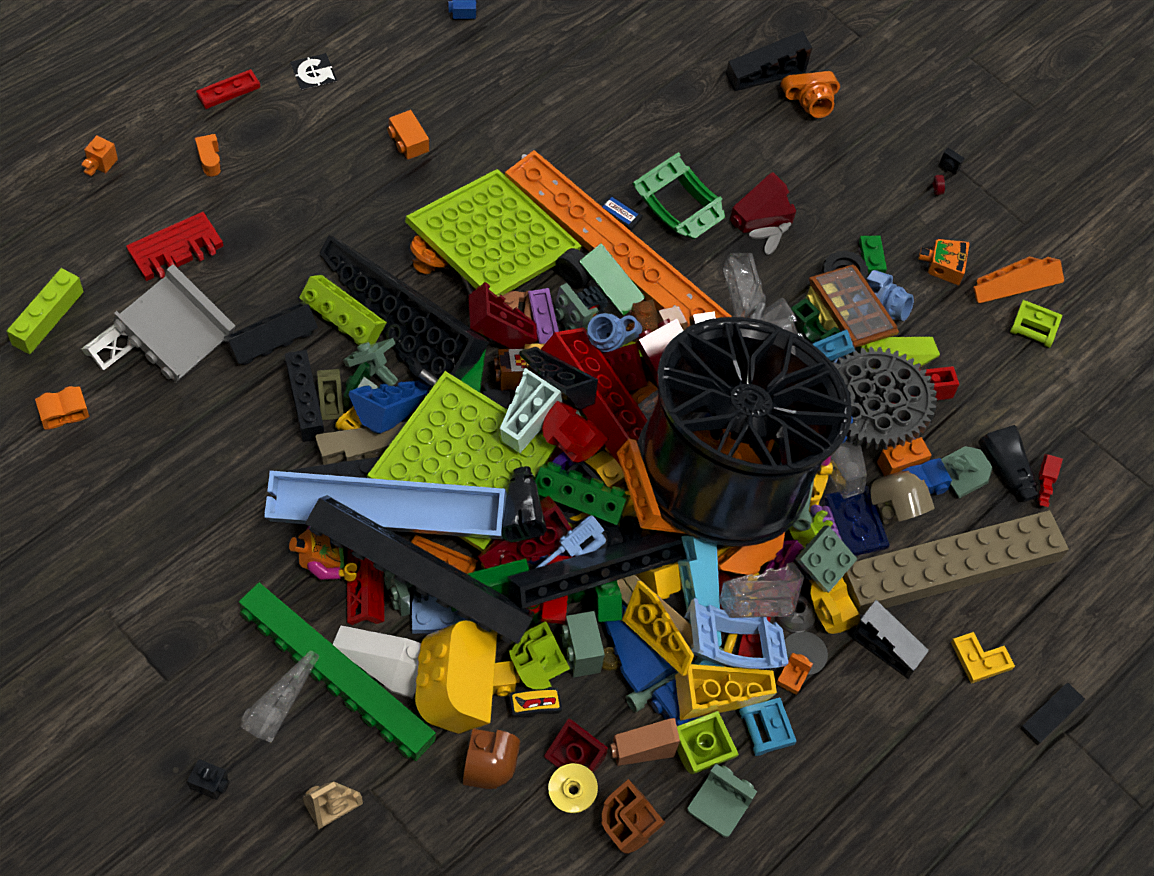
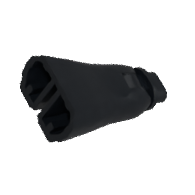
M1012 425L983 436L978 443L997 467L1009 488L1016 490L1015 494L1020 495L1023 502L1037 498L1039 496L1035 489L1037 484L1017 426Z
M529 466L514 469L507 487L502 537L510 542L544 536L547 531L538 487Z

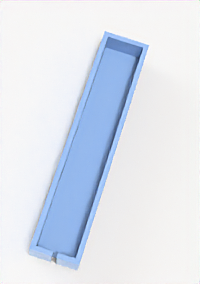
M270 471L267 492L272 496H277L275 500L273 497L267 496L265 518L272 522L305 524L318 499L328 495L390 531L503 540L502 525L507 497L505 489Z

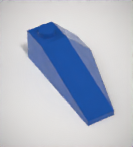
M622 604V619H623V616H624L625 611H626V609H627V607H625L623 604ZM622 620L604 622L608 635L612 636L615 644L613 648L615 655H618L622 664L620 667L621 672L636 693L655 685L676 671Z

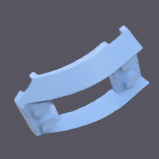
M696 598L691 600L684 618L691 620L694 645L691 651L694 655L712 663L733 668L765 669L784 667L788 664L783 629L776 622L771 624L767 620L766 613L762 612L760 615L738 614L716 608L712 605L708 607L698 604V599ZM717 631L733 634H760L763 658L744 657L720 650Z

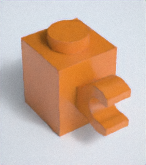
M96 135L84 149L87 159L83 161L82 166L86 168L84 173L90 176L95 173L96 169L107 173L118 160L114 143Z

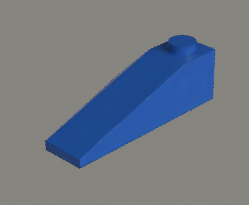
M420 380L399 382L397 387L388 386L387 384H380V387L377 389H372L371 386H362L349 391V397L362 425L370 428L374 433H383L394 428L415 411L426 397V392L430 386Z

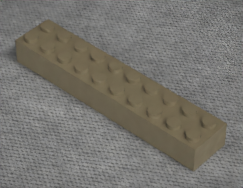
M1049 510L856 561L842 578L847 585L848 595L859 615H863L875 600L884 608H889L1062 560L1069 548Z

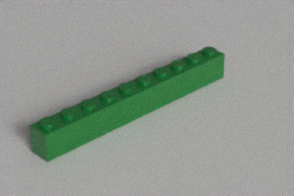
M260 582L239 601L240 614L246 621L250 622L252 620L258 625L257 629L265 637L268 635L275 640V645L283 652L287 650L297 665L300 667L304 665L310 670L309 674L316 681L322 680L332 695L335 697L339 695L344 699V704L352 712L358 711L363 716V721L371 728L375 726L380 730V735L388 743L394 742L404 757L407 759L411 757L417 761L436 741V732Z

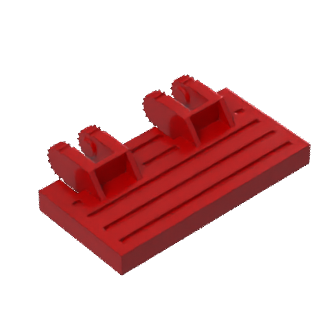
M201 212L126 245V248L144 279L148 281L155 278L153 269L159 278L162 279L165 277V272L161 268L162 265L167 264L169 268L174 264L176 267L192 261L193 256L191 252L195 254L199 261L204 260V254L200 250L204 246L211 256L215 255L216 250L223 247V241L205 213Z

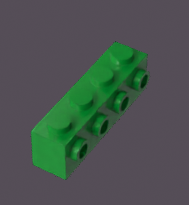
M554 462L544 463L540 466L535 480L539 495L543 497L549 495L556 502L615 525L621 522L630 495L625 494V490L615 486L609 488L604 486L603 481L591 478V480L586 479L578 471H565L561 469V465Z

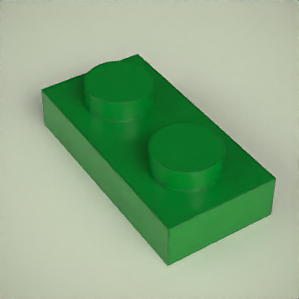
M860 236L861 256L865 260L866 266H868V273L870 274L873 270L886 273L887 267L881 236Z

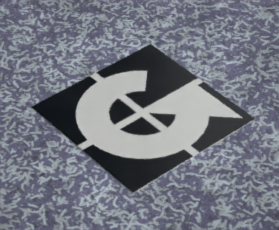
M326 53L290 62L301 90L337 81Z

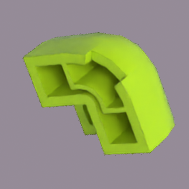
M546 621L526 631L520 642L516 643L513 649L509 651L511 660L522 682L532 689L551 687L549 679L570 669Z

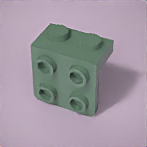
M715 764L687 810L690 815L726 838L734 830L753 801L757 791L750 782L744 779L740 780L734 776L733 772L726 766Z

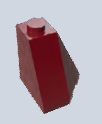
M774 172L770 173L732 208L730 216L732 224L739 228L742 233L751 232L758 228L778 227L788 222L792 224L796 209L794 204H790L787 198L789 193L787 185Z

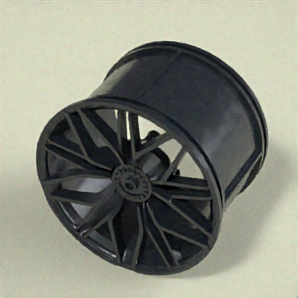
M720 317L691 325L674 337L662 353L656 376L658 399L652 416L644 425L637 442L660 514L677 529L706 542L726 546H750L765 543L779 537L796 523L807 503L811 484L822 462L832 456L844 441L852 419L851 398L848 388L838 369L823 352L803 337L778 327V325L744 317ZM709 412L711 416L682 421L680 418L686 414ZM711 430L710 436L713 439H721L718 449L712 448L692 432ZM727 437L735 440L728 455L721 452ZM774 439L778 443L782 465H776L765 446L766 441ZM740 443L749 444L762 464L746 462L732 456Z

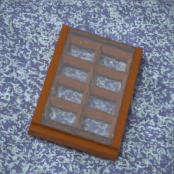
M849 265L809 278L810 285L841 332L848 330L854 348L899 333L897 325L856 266Z

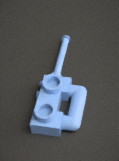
M590 515L572 531L569 530L565 537L562 536L559 541L561 544L558 547L559 549L536 568L547 565L561 552L567 551L573 557L574 555L579 556L596 551L606 542V538L602 534L604 529L594 516ZM592 536L595 540L582 550L579 545Z

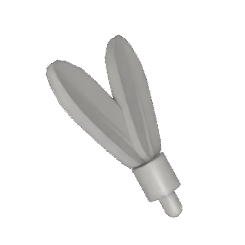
M783 223L778 227L758 228L751 231L749 237L752 239L768 238L764 251L766 255H769L775 251L782 233L789 229L791 223Z

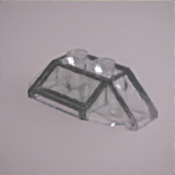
M729 253L723 266V271L735 317L749 318L754 313L759 302L765 303L766 296L762 291V282L759 279L752 253Z

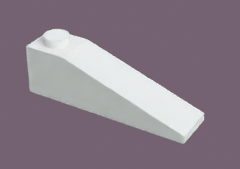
M340 626L333 645L366 671L371 678H375L382 683L390 692L414 699L421 643L406 638Z

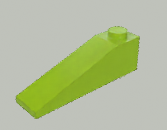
M887 337L856 347L855 349L859 354L861 348L869 352L870 347L875 352H877L879 347L882 348L883 352L890 348L891 354L898 350L899 357L907 354V361L914 358L913 365L920 363L921 367L940 356L933 337Z

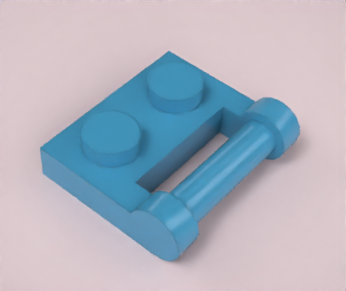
M780 697L746 706L739 710L741 718L745 719L754 744L753 751L755 756L796 744V738ZM759 713L769 742L763 743L753 716L754 714Z

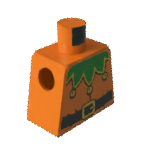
M938 239L935 241L932 250L921 247L918 259L929 262L928 273L930 275L960 285L965 274L969 242Z

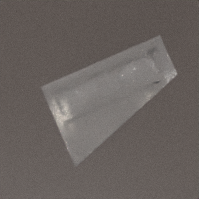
M847 435L846 441L831 456L830 461L833 465V471L829 476L844 499L864 493L867 478L861 445H857V439L849 442V435Z

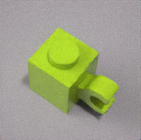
M823 510L817 512L815 517H812L811 527L808 530L801 531L792 526L789 531L794 540H798L805 548V545L810 543L823 526L831 527L833 525V522L829 520L823 523V518L828 513Z

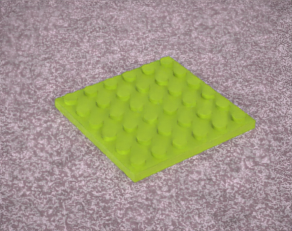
M498 169L407 215L405 222L475 289L486 282L490 285L489 290L497 296L500 294L502 296L552 268L556 265L558 257L568 249L575 248L580 251L582 246Z
M445 371L368 473L367 478L501 488L507 492L514 469L529 466L535 479L540 466L548 461L557 446L547 443L542 431L537 433L521 453L502 442L500 427L507 409ZM458 536L481 552L492 541L489 538Z

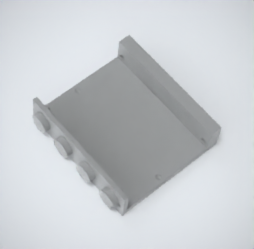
M174 264L167 269L164 278L120 314L117 311L114 312L113 323L117 330L125 332L130 337V342L136 348L140 347L145 352L146 358L152 364L156 363L161 368L162 374L167 379H172L175 383L225 341L224 336L233 333L235 325Z

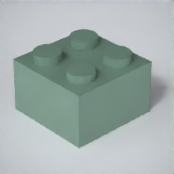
M595 612L566 616L565 625H562L560 641L562 648L567 650L565 659L573 678L601 673L605 654Z

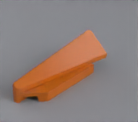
M1029 256L978 278L977 286L973 287L976 301L982 303L1063 283L1064 276L1061 261L1051 257L1038 259Z

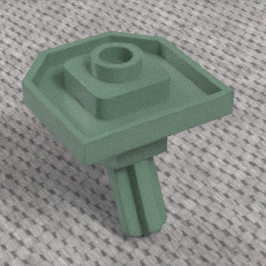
M393 338L371 345L369 342L357 346V351L343 359L345 366L348 367L360 365L364 362L370 364V376L372 377L376 374L388 386H394L398 381L397 377L385 366L387 360L383 354L395 345Z
M964 446L941 459L952 479L950 486L958 498L989 483L992 466L981 449Z

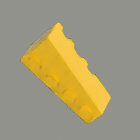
M690 664L686 675L682 676L679 672L675 675L680 720L706 716L716 711L721 713L741 709L768 701L777 693L774 671Z

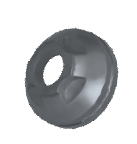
M799 592L788 593L782 596L777 602L774 611L776 621L780 627L791 633L808 631L814 625L817 616L812 599ZM795 602L801 603L805 611L802 613L794 612L792 604Z

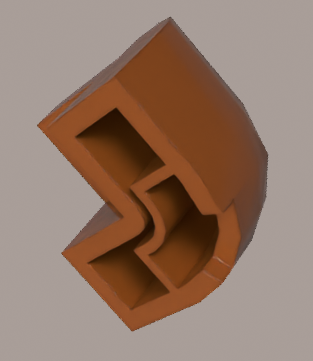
M472 729L463 785L484 789H497V787L506 784L513 777L516 770L520 748L519 738L501 730H497V733Z
M629 779L609 795L604 802L601 823L607 834L624 853L634 852L649 842L648 838L666 823L647 798Z

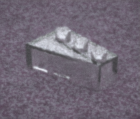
M790 562L786 564L787 567L777 570L770 568L761 575L753 576L750 574L726 581L723 584L719 602L729 618L794 616L804 576L795 563Z

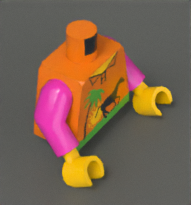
M308 526L306 531L299 535L298 538L293 537L291 539L289 549L299 553L300 566L308 569L318 579H340L343 576L347 581L356 579L357 573H349V571H357V565L355 563H348L344 568L343 548L332 544L330 537L324 534L318 536L309 530L310 526Z

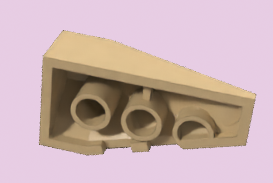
M336 782L327 783L321 787L314 786L303 796L304 805L318 829L363 804L360 792Z

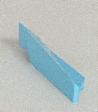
M691 535L681 536L687 559L679 560L678 566L686 609L688 610L693 598L698 599V604L708 607L712 605L720 609L717 544L697 539ZM717 631L718 645L721 646V632Z

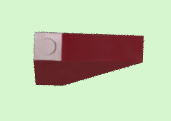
M549 495L540 501L547 527L545 535L517 542L496 539L478 556L486 569L522 559L534 562L539 560V557L553 554L559 549L558 547L561 546L560 538L562 536L565 537L568 534L567 532L573 529Z

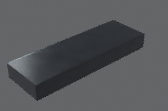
M1066 683L1020 729L1038 746L1085 698L1069 683Z

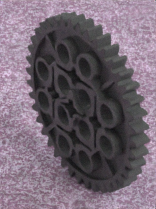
M870 347L869 352L861 348L860 354L855 350L852 356L847 354L844 359L839 357L837 363L833 362L848 388L851 398V415L855 416L847 433L850 436L849 442L857 439L858 446L865 442L866 448L874 444L876 450L879 445H882L884 450H887L888 444L895 449L897 442L904 446L905 440L912 443L913 437L918 439L920 432L925 433L926 427L930 426L935 414L937 402L935 396L937 392L933 390L935 384L930 383L931 376H926L927 370H920V363L913 365L914 358L907 361V354L899 357L898 350L891 354L890 348L883 352L881 347L878 348L877 352L872 347Z

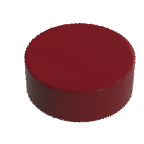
M935 175L933 177V190L936 195H944L945 193L943 175Z

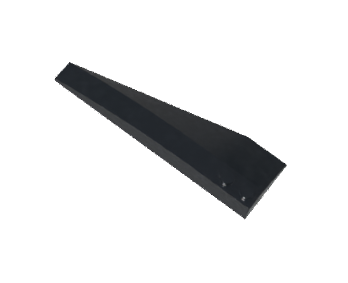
M332 235L327 237L319 253L331 269L341 277L342 283L351 290L352 296L387 322L382 332L386 335L387 340L394 339L395 345L393 346L399 352L398 355L410 366L409 369L413 374L419 377V374L425 369L439 380L446 371L461 380L480 360L489 341Z

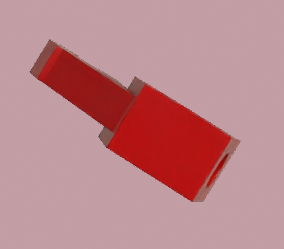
M1048 454L1044 455L1039 471L1041 484L1038 505L1049 507V498L1053 494L1052 483L1055 484L1058 478L1062 458Z

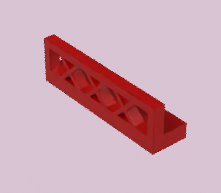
M347 548V564L355 563L357 565L359 560L361 561V567L357 572L356 579L347 581V623L354 625L364 620L376 624L384 622V572L373 567L374 562L369 559L361 560L351 554L353 550ZM361 582V589L356 595L355 588ZM361 603V614L356 615V609Z

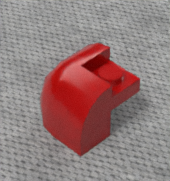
M556 401L544 418L542 427L544 438L547 443L563 450L573 462L589 459L604 445L608 438L591 420L588 419L586 421L583 417L576 414L577 410Z

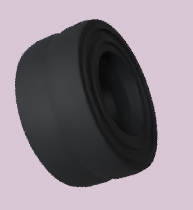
M570 248L558 257L556 267L562 278L569 285L581 288L592 278L579 263L585 255L575 248Z

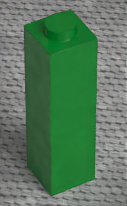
M522 559L468 573V575L509 597L507 577L528 571L529 567L527 560ZM450 606L452 612L458 611L457 609Z

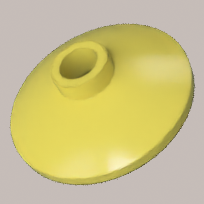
M575 763L566 764L558 768L551 776L548 786L549 796L558 809L567 813H579L589 808L595 801L598 792L597 780L587 767ZM572 786H576L578 788V792L576 794H571L569 792V789Z

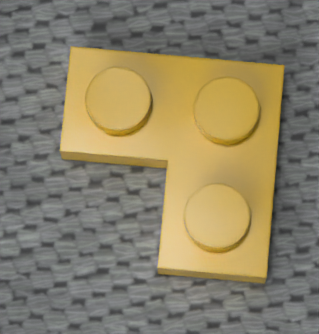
M974 632L954 638L951 641L971 684L1010 671L1015 667L1005 646L984 652Z

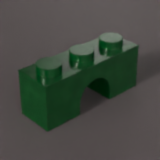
M807 298L790 308L786 323L799 336L812 344L840 332L836 327L829 331L823 328L819 321L820 311Z

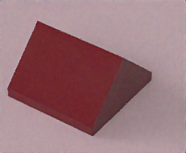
M569 718L544 757L558 768L566 764L575 763L587 767L594 773L605 760L608 747Z

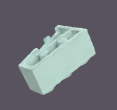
M525 368L522 380L515 391L512 404L509 405L500 427L502 442L521 453L542 429L544 418L556 401L562 402L561 391Z

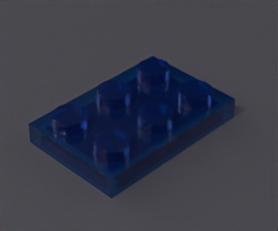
M868 486L826 494L824 499L832 512L841 540L855 556L889 548L888 538L876 506L872 504Z

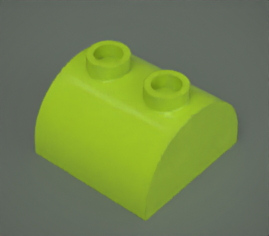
M719 711L677 726L680 739L677 752L684 767L690 774L708 769L715 764L726 762L739 755Z

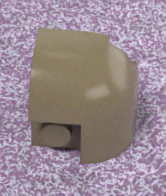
M900 471L880 477L872 484V504H878L884 524L907 520L935 509L924 479H919L909 471Z

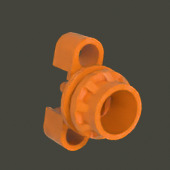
M824 71L786 76L781 81V88L789 100L799 99L801 106L807 113L815 118H823L834 109V95L839 91L840 84L833 72Z

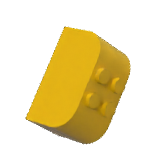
M467 620L430 633L423 639L418 656L419 664L416 678L415 701L422 718L432 725L458 734L490 724L497 632L494 630L488 632L479 627V624Z

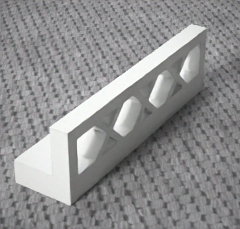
M113 324L81 348L86 356H91L101 370H105L135 346L130 342V337L128 336L127 346L124 348L116 347L117 337L128 335L118 331ZM103 348L111 349L110 359L103 363L97 353Z

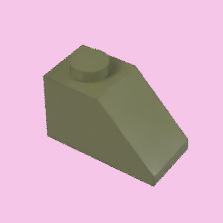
M340 370L317 371L322 420L339 419L344 414Z

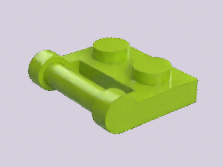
M1023 300L1010 333L1015 335L1019 333L1044 343V346L1050 348L1062 315ZM1021 322L1047 332L1048 336L1021 326Z

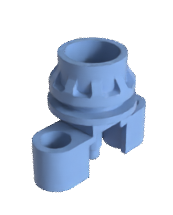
M873 270L867 278V283L892 320L905 321L913 307V295L907 293L903 287L893 284L892 275ZM861 292V296L855 295L852 300L855 303L867 298ZM870 303L857 307L863 316L875 312ZM853 308L848 310L850 317L859 318Z
M608 313L594 316L587 327L588 340L602 354L624 346L638 338V335L642 333V325L635 317L625 316L619 319ZM635 323L633 330L626 331L628 324Z

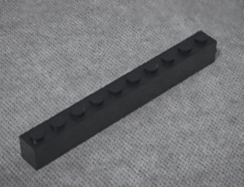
M660 531L508 576L509 599L521 609L687 559L681 536L688 534ZM717 544V549L722 548L725 545Z

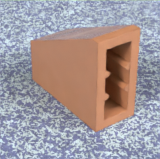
M675 718L616 734L613 744H610V753L612 759L616 758L617 766L674 757L680 742Z

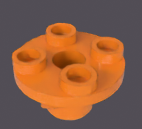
M420 236L414 237L410 248L416 256V259L412 261L414 262V268L418 272L430 274L432 270L435 271L436 267H446L449 264Z

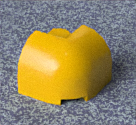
M843 578L838 581L829 593L823 592L817 583L813 582L810 593L817 616L828 633H841L858 625L860 615L848 595L847 585Z

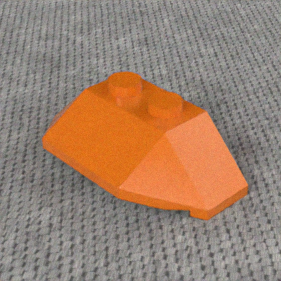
M785 533L773 540L757 545L732 546L718 557V571L749 576L758 573L761 569L760 567L765 562L772 561L777 556L776 553L783 548Z

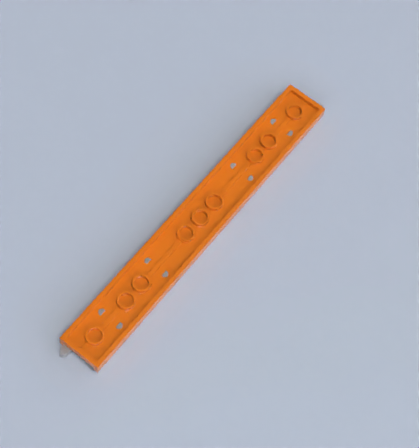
M535 150L528 155L523 154L522 159L505 172V176L589 252L602 243L645 296L644 299L657 310L679 306L687 321V327L690 326L689 317L694 314L715 311L716 318L732 317Z

